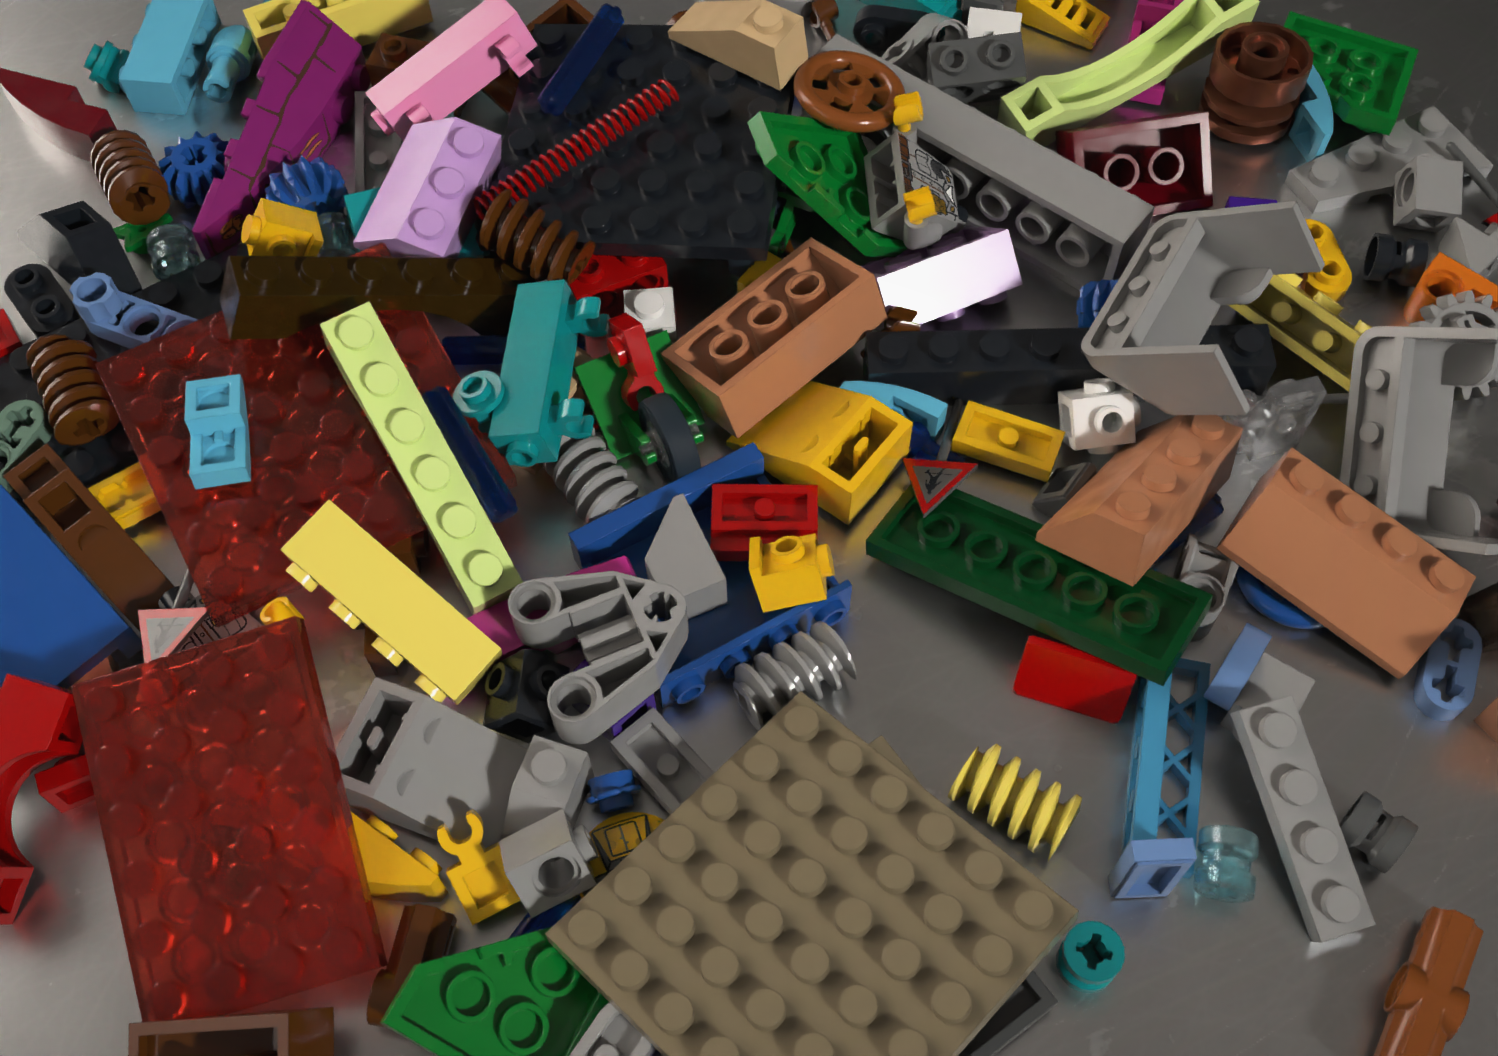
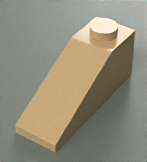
M767 0L695 2L668 30L670 39L780 91L794 77L798 68L808 60L803 16Z

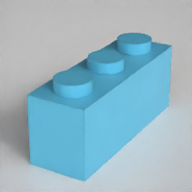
M152 0L147 5L141 28L138 34H135L133 37L130 54L125 65L119 71L120 88L126 93L134 112L186 115L204 69L208 49L221 24L213 0Z

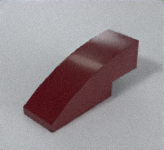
M0 68V86L12 107L22 120L39 136L57 148L82 160L91 162L90 152L95 142L102 135L117 130L108 110L85 104L77 87Z

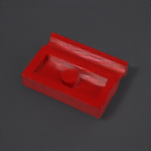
M712 484L710 548L717 561H749V542L752 537L760 536L762 543L768 544L785 536L800 537L816 533L818 540V485Z

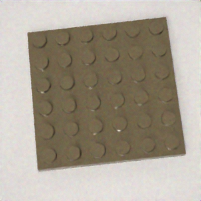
M800 691L545 934L549 943L663 1056H958L1077 921L1079 910Z

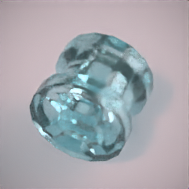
M180 224L161 225L153 229L146 237L147 251L152 257V270L160 281L202 262L198 251H196V240L192 230Z

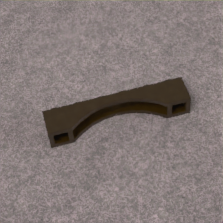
M228 256L220 303L230 340L285 339L307 327L325 322L369 301L375 311H423L449 317L469 326L480 335H508L518 284L535 283L537 281L530 275V269L527 271L518 270L513 264L514 258L506 261L501 258Z

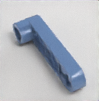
M95 272L88 277H79L69 289L73 296L72 303L90 332L97 337L208 378L241 374L243 381H245L254 373L257 367V359L246 339L230 340L228 330L118 291L111 277L105 273ZM152 320L159 322L153 332L147 335L135 334V330L140 324ZM188 336L201 337L199 344L191 350L180 351L176 349L178 343ZM220 356L227 358L228 360H226V362L223 364Z

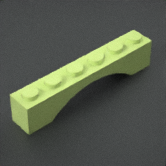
M1183 0L1157 24L1117 51L1073 71L1056 75H1040L1002 96L997 121L1015 129L1018 133L1045 147L1056 141L1055 131L1079 128L1213 53L1217 39L1226 29L1239 23L1252 22L1260 1Z
M370 301L321 323L320 327L329 352L395 465L472 615L508 599L513 589L522 583L523 580Z

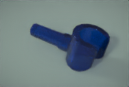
M913 422L907 458H913L920 450L937 458L940 445L930 439V433L922 423ZM949 451L947 461L964 462L966 458Z

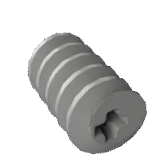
M594 427L592 436L588 438L575 439L562 435L558 461L542 463L546 473L553 477L556 487L564 493L566 501L574 507L577 516L585 524L641 498L636 497L639 492L638 485L632 480H627L626 469L616 465L617 459L614 453L605 451L606 443L599 436H595Z
M818 621L811 625L810 636L802 631L792 635L791 646L782 641L777 643L772 649L773 658L765 652L755 655L753 660L754 669L744 662L735 666V681H733L735 695L747 718L757 731L765 725L763 719L764 712L768 711L774 717L783 708L782 703L786 700L790 702L800 691L806 690L816 701L823 699L820 685L822 680H825L834 690L841 689L842 683L839 671L842 669L851 678L856 680V668L849 650L841 637L827 623Z

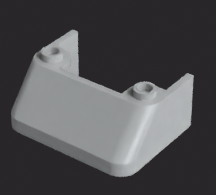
M1288 201L1183 212L1166 216L1157 221L1147 231L1082 340L1081 349L1090 365L1166 414L1247 415L1250 405L1219 345L1199 344L1221 305H1245L1255 301L1266 289L1273 275L1322 272L1325 263L1298 202Z
M1376 326L1362 333L1354 347L1340 481L1437 549L1481 555H1498V539L1479 536L1481 514L1476 501L1466 493L1443 490L1455 386L1481 385L1493 376L1498 367V328Z

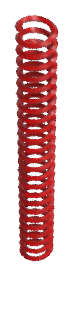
M659 79L657 85L651 84L649 90L643 89L642 95L635 94L634 100L627 99L626 105L619 104L618 110L611 109L610 115L603 114V119H596L594 125L588 124L587 130L580 129L579 135L572 134L571 141L564 139L563 146L556 144L555 151L548 149L547 156L539 155L538 161L531 160L530 166L523 165L522 171L515 170L514 176L507 175L506 182L500 180L498 187L493 185L490 187V192L482 191V198L474 196L473 202L476 213L483 222L485 215L478 201L488 211L490 205L486 196L493 202L496 198L494 190L500 194L504 191L503 186L506 189L512 190V197L515 202H518L520 198L514 191L511 180L517 185L522 195L528 198L529 194L522 185L519 175L526 181L530 190L536 193L537 189L530 180L527 170L532 173L538 185L544 188L545 183L537 173L535 165L542 170L547 181L552 182L553 178L545 168L543 159L550 165L555 176L560 177L561 173L552 161L551 154L558 160L561 168L568 172L569 168L560 156L559 149L565 153L569 163L576 167L577 162L568 151L567 144L573 148L577 158L584 162L585 157L576 146L575 138L581 143L585 153L592 157L593 152L584 140L583 133L589 138L593 148L600 152L601 147L592 135L591 128L596 132L600 142L608 147L609 142L600 130L598 123L604 127L610 140L616 142V135L607 124L606 118L612 122L618 135L624 137V130L615 119L614 113L620 117L625 129L632 132V125L623 114L622 108L627 111L633 124L640 127V121L631 109L630 103L635 106L640 118L647 122L648 116L638 103V98L643 101L647 112L655 117L656 111L646 98V93L650 95L657 110L663 112V104L653 89L656 88L663 103L671 107V100L662 89L661 83L670 89V97L674 101L679 102V95L675 88L667 80Z

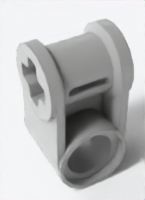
M929 13L920 18L899 41L891 45L881 58L928 83L926 68L928 43L936 42L937 34L943 27H945V38L943 41L967 39L968 31L959 20L938 13Z
M1189 533L1179 556L1173 577L1213 594L1210 610L1191 641H1196L1207 636L1226 603L1228 592L1239 565L1218 551L1216 547L1199 542L1197 535Z

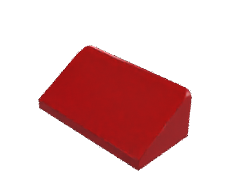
M1029 635L1019 663L1013 692L1039 702L1108 723L1118 724L1123 716L1137 675L1078 648Z

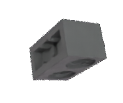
M1021 32L928 43L926 61L928 84L936 86L941 91L965 104L1001 100L1002 96L1024 85L1027 74Z

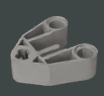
M616 571L526 580L513 589L508 599L509 612L517 636L526 646L534 649H544L575 637L579 640L589 666L556 680L550 687L547 695L548 708L555 730L561 739L571 744L580 745L591 742L656 692L662 685L688 639L687 607L685 597L678 589L668 584ZM536 610L548 611L546 615L538 619L526 618ZM666 617L667 621L658 622V618ZM575 703H585L590 706L586 712L578 716H567L564 714L567 707Z

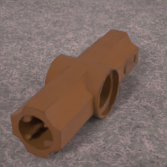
M1435 906L1425 912L1409 959L1400 966L1387 990L1383 1009L1389 1014L1374 1056H1441L1445 1043L1450 1041L1459 1030L1470 1002V994L1464 990L1484 932L1475 924L1473 918L1454 909L1446 910Z

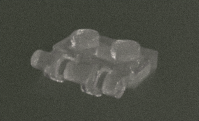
M1314 376L1298 381L1295 379L1282 380L1270 387L1264 399L1257 401L1256 394L1251 390H1242L1250 405L1247 415H1221L1224 421L1243 428L1236 455L1245 453L1248 460L1252 461L1287 452L1290 448L1296 449L1327 394L1319 377Z

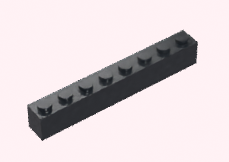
M1268 324L1210 325L1199 345H1219L1247 400L1251 396L1262 395L1277 366ZM1089 328L866 332L863 359L864 381L880 382L912 389L947 403L948 406H953L954 401L957 399H961L963 405H967L968 400L982 405L1058 404V391L1084 388V381L1108 377L1090 365L1081 349L1082 340ZM1133 393V396L1137 397L1139 402H1147Z

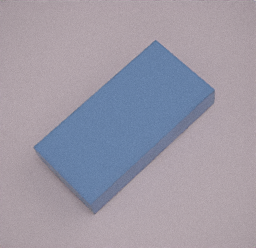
M1193 837L1131 840L1108 875L1110 896L1115 899L1168 896L1197 859Z

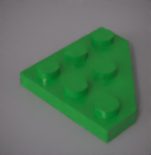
M1290 11L1283 27L1295 31L1308 42L1313 51V66L1326 87L1332 110L1344 122L1355 125L1362 131L1378 132L1389 136L1396 123L1419 49Z
M759 111L747 122L755 141L756 151L762 158L764 165L864 256L895 258L908 249L902 240L876 232L871 228L864 156L868 154V151L860 133L837 130L820 123L814 118Z
M549 927L414 965L380 1023L435 1056H569L598 1013L609 1001L549 943L545 934L552 928Z

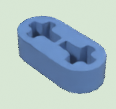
M1454 618L1419 659L1413 698L1418 709L1433 720H1453L1471 704L1474 697L1482 652V639L1478 631L1471 624ZM1446 637L1453 639L1454 648L1460 651L1452 661L1448 660L1450 646L1449 643L1444 641ZM1443 678L1447 679L1446 695L1452 698L1449 702L1441 700V691L1435 688Z
M1247 622L1203 697L1229 711L1257 665L1272 635Z

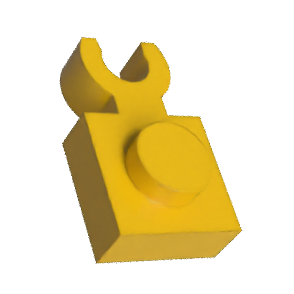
M471 809L465 815L472 829L469 837L463 840L455 839L451 836L449 828L444 823L438 826L437 838L441 847L446 852L457 855L460 860L448 867L446 874L472 925L521 900L505 874L499 841L487 848L484 847L482 843L483 821L480 815Z

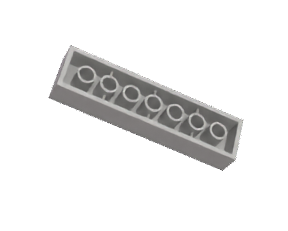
M838 34L831 38L816 53L845 50L865 54L879 60L893 70L901 80L905 93L919 92L923 106V120L915 122L917 126V144L949 168L952 173L956 203L968 211L966 226L1008 229L1016 255L1079 291L1081 287L1090 281H1100L1102 279L1116 280L1120 278L1147 233L1155 208L1153 205ZM833 70V71H834L835 73H837V72H842V71H845V70ZM871 78L868 79L874 88L881 87ZM813 80V88L826 90L827 82ZM874 100L867 105L873 111L883 107ZM894 123L884 129L860 133V135L871 139L878 146L893 134Z

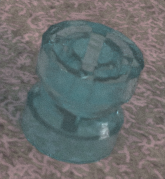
M1208 825L1201 828L1198 835L1197 849L1202 855V864L1195 869L1193 882L1195 892L1206 898L1221 902L1244 903L1252 901L1255 898L1256 878L1251 872V863L1256 861L1259 855V837L1251 831L1230 825Z

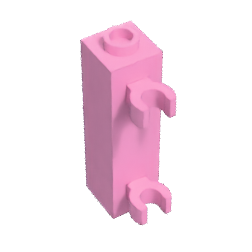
M484 0L365 93L377 108L370 115L387 137L396 132L404 142L412 124L444 119L508 68H511L518 77H521L534 67L525 55L538 45L517 11L506 0Z

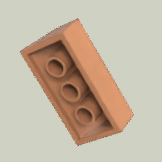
M811 237L660 354L707 416L738 439L866 336V332H872L887 320L888 317L874 274Z
M1177 415L1139 430L1135 434L1136 443L1125 444L1037 532L1035 541L1133 587L1230 478L1243 428L1224 421L1218 415Z
M1290 448L1258 480L1216 547L1218 551L1398 680L1408 673L1458 615L1476 578L1475 575L1294 448Z

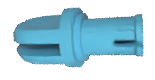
M232 25L223 28L215 35L208 49L206 62L210 72L203 83L202 89L203 91H208L205 95L212 101L218 103L229 101L236 82L245 80L250 74L257 55V47L250 30L245 26Z

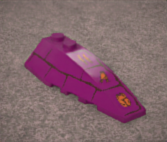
M300 1L263 60L257 73V78L263 82L256 100L247 98L241 112L242 117L247 119L239 140L230 138L224 152L225 175L223 179H213L192 229V233L205 260L242 242L241 232L246 216L254 215L260 199H266L264 189L270 185L269 174L283 172V162L289 165L296 164L301 155L309 162L319 156L322 158L336 139L343 125L348 123L352 117L355 106V91H367L371 81L361 45L308 1Z

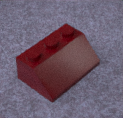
M1181 112L1055 131L1057 153L1153 205L1155 208L1152 216L1213 206L1208 112Z

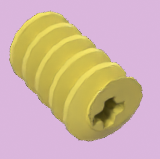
M996 743L984 753L979 752V747H977L955 779L948 793V798L956 801L967 792H970L967 804L969 812L976 814L986 805H990L987 817L989 825L995 827L1009 817L1007 836L1015 840L1029 830L1030 836L1027 849L1035 853L1049 843L1051 845L1049 861L1077 817L1082 797L1075 794L1064 804H1061L1059 797L1062 784L1055 781L1044 791L1038 789L1041 777L1040 770L1034 769L1022 779L1018 776L1021 758L1015 756L1005 765L1001 766L998 764L1001 751L1000 745Z

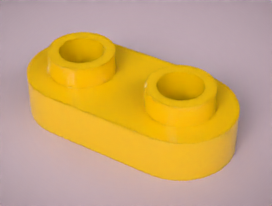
M1305 219L1325 266L1322 272H1308L1304 292L1314 297L1318 291H1321L1334 301L1339 302L1346 294L1352 282V272L1331 229L1317 220Z

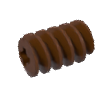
M114 130L102 135L95 142L90 152V161L113 212L122 221L133 225H147L159 220L166 214L171 202L168 195V185L155 159L152 157L145 140L137 133L128 130Z
M506 189L493 200L483 220L480 231V244L486 250L497 248V255L502 260L509 261L514 258V266L520 271L530 269V275L537 282H542L546 279L547 281L565 279L568 285L572 284L583 272L592 257L596 247L595 242L590 240L581 249L576 248L579 237L578 231L574 229L563 239L560 238L561 220L555 219L545 228L542 226L546 215L545 210L540 208L530 217H527L526 212L529 201L526 198H521L511 207L509 203L512 190Z
M53 334L40 337L31 344L26 353V362L31 369L32 378L37 384L38 394L43 400V407L48 414L49 423L54 430L56 440L62 445H84L114 429L120 421L121 413L114 403L115 398L108 388L109 383L102 373L103 368L96 359L97 354L93 346L83 340H73L66 335Z

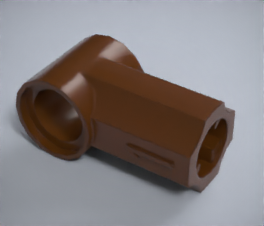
M423 904L404 906L386 970L381 969L377 973L370 990L366 1012L368 1025L387 1028L380 1021L414 965L448 956L457 922L454 914Z

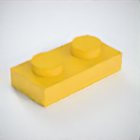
M968 400L952 439L950 450L1048 483L1065 436V431Z

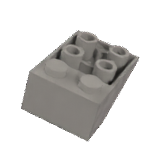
M375 677L320 779L338 803L374 815L435 840H438V826L444 823L449 828L451 836L455 839L463 840L469 837L472 829L465 815L467 811L473 809L480 815L483 821L482 843L487 848L501 840L511 787L528 749L425 694Z

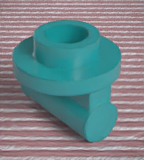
M108 40L103 48L94 44L83 66L91 71L88 80L102 84L111 93H119L121 90L119 71L125 65L130 51L118 49Z
M483 370L471 373L464 377L455 388L453 404L461 415L476 418L480 432L489 434L493 410L500 404L504 396V384L500 377L492 371Z

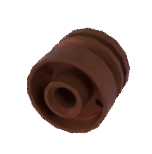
M1246 22L1226 29L1216 41L1209 75L1206 77L1204 91L1199 102L1198 112L1209 113V130L1230 142L1246 145L1267 144L1283 137L1293 123L1294 113L1299 105L1300 94L1305 88L1313 65V51L1308 42L1295 31L1274 23Z

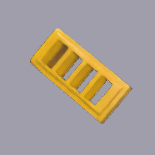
M1017 0L1015 12L1022 13L1021 23L1089 50H1092L1110 21V16L1086 0ZM1082 22L1089 24L1086 30L1080 26Z

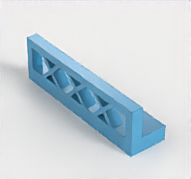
M1180 658L1164 686L1139 676L1121 855L1131 840L1157 839L1158 827L1163 823L1168 825L1177 838L1193 837L1196 851L1208 699L1204 698L1203 695L1209 687L1210 663ZM1172 674L1195 678L1194 695L1180 704L1170 694ZM1191 707L1192 718H1190L1189 715L1185 712ZM1174 718L1190 736L1189 746L1176 755L1166 746L1167 723ZM1188 758L1187 770L1180 763ZM1168 770H1171L1185 787V798L1171 808L1161 799L1162 777ZM1182 810H1184L1183 823L1175 816ZM1195 862L1184 874L1183 878L1190 879L1192 877Z

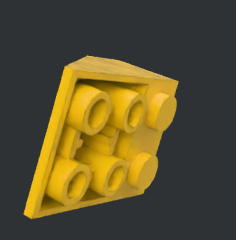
M809 381L738 439L731 435L726 441V445L736 451L754 442L764 456V470L784 484L818 485V506L849 526L902 464V458H907L913 422L872 396Z

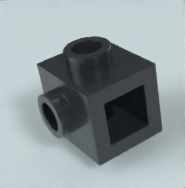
M535 649L519 650L517 653L495 663L485 683V691L488 696L483 726L526 743H531L534 735L545 737L555 733L556 730L548 708L547 695L553 683L562 676L569 674L570 668L550 660L546 653Z

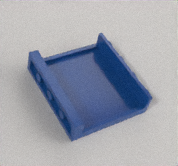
M752 442L568 533L575 562L581 570L625 555L630 559L636 576L647 579L644 561L672 498L682 493L710 546L712 484H771L764 475V456L755 443ZM717 561L726 578L728 604L688 620V639L662 685L654 692L660 705L664 709L675 702L685 704L696 699L704 692L707 685L724 676L728 679L735 678V666L743 662L752 666L755 655L761 652H771L773 646L781 641L791 646L792 635L800 631L809 632L811 625L818 621L827 623L830 627L835 625L850 610L852 593L850 581L847 579L839 584L834 576L826 577L827 600L763 613L749 572V561ZM664 617L658 618V622L665 621Z
M0 484V687H2L6 674L9 673L68 689L116 649H119L130 659L142 649L141 638L27 511Z

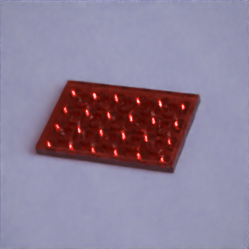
M293 616L71 685L142 1022L227 1015L388 965L303 618Z

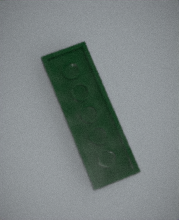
M910 484L866 539V555L1161 686H1164L1210 610L1213 598L1211 593L1150 568L1132 587L1035 541L1036 534L1044 526L1043 524L958 489H955L923 518Z

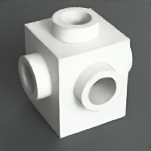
M1110 378L1089 379L1084 381V388L1058 391L1060 430L1065 431L1063 442L1075 451L1088 449L1090 454H1110L1119 451V445L1136 443L1135 427H1138L1141 423V408L1137 397L1133 396L1131 391L1115 384V381Z

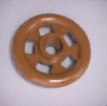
M845 50L825 51L809 57L798 68L793 81L795 96L801 107L811 117L831 128L853 133L874 132L893 124V113L895 111L894 97L906 94L899 77L884 63L865 54ZM833 70H845V71L835 73ZM871 78L881 87L874 88L868 79ZM813 80L827 82L826 90L813 88ZM874 100L883 107L873 111L867 105Z

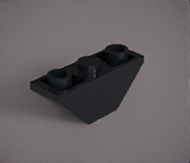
M84 201L38 214L17 231L18 239L71 286L79 277H88L95 272L110 276L118 291L131 295L142 290V286L111 223Z

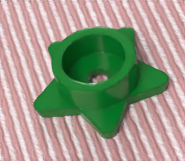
M166 213L159 220L147 225L126 223L114 228L118 239L124 240L126 252L133 251L136 254H149L165 245L167 236L164 228L173 221V218L169 213Z

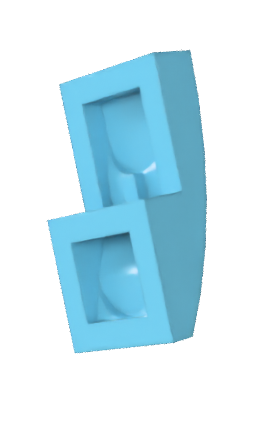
M1313 65L1305 88L1300 94L1299 105L1294 113L1295 120L1289 132V137L1307 162L1323 156L1332 136L1334 123L1328 92Z
M241 374L187 381L184 421L191 435L189 476L195 489L251 481L248 415Z
M844 381L839 387L872 396L913 422L911 435L933 446L943 432L948 404L939 399L912 389L880 382Z

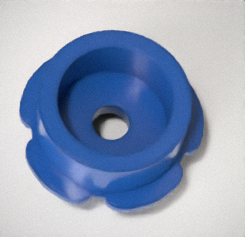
M631 769L604 774L588 780L591 797L587 798L586 802L589 805L599 804L601 814L634 806L632 795L640 792L641 785L635 784Z

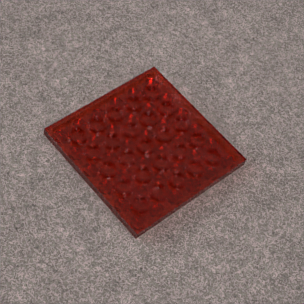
M381 242L348 257H392L385 243ZM221 310L95 364L206 609L217 628L267 605L278 597H284L303 588L300 583L285 571L292 562L280 549L328 499L385 548L427 529L395 465L329 352L320 327L321 323L307 327L285 339L230 340L223 311ZM410 310L375 311L479 502L482 503L518 486L516 476L503 453H499L489 439V432H480L476 418L461 415L454 406L453 393L461 378L424 312ZM241 374L248 415L251 481L195 489L189 476L191 435L184 421L186 382Z

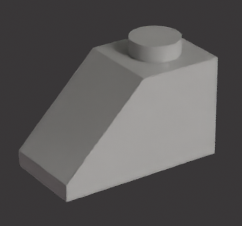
M684 494L674 496L644 561L648 580L671 585L682 593L685 597L689 620L728 604L726 578Z
M533 736L511 787L501 840L561 809H564L573 827L575 826L589 791L588 780L594 778L588 752L540 736ZM561 857L548 859L545 863L555 862Z

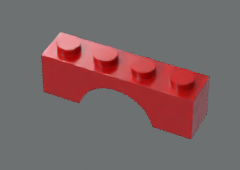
M9 673L6 674L2 687H0V925L13 924L34 870V866L20 852L12 832L11 818L16 795L27 777L39 766L59 757L78 755L99 701L98 699L40 680Z

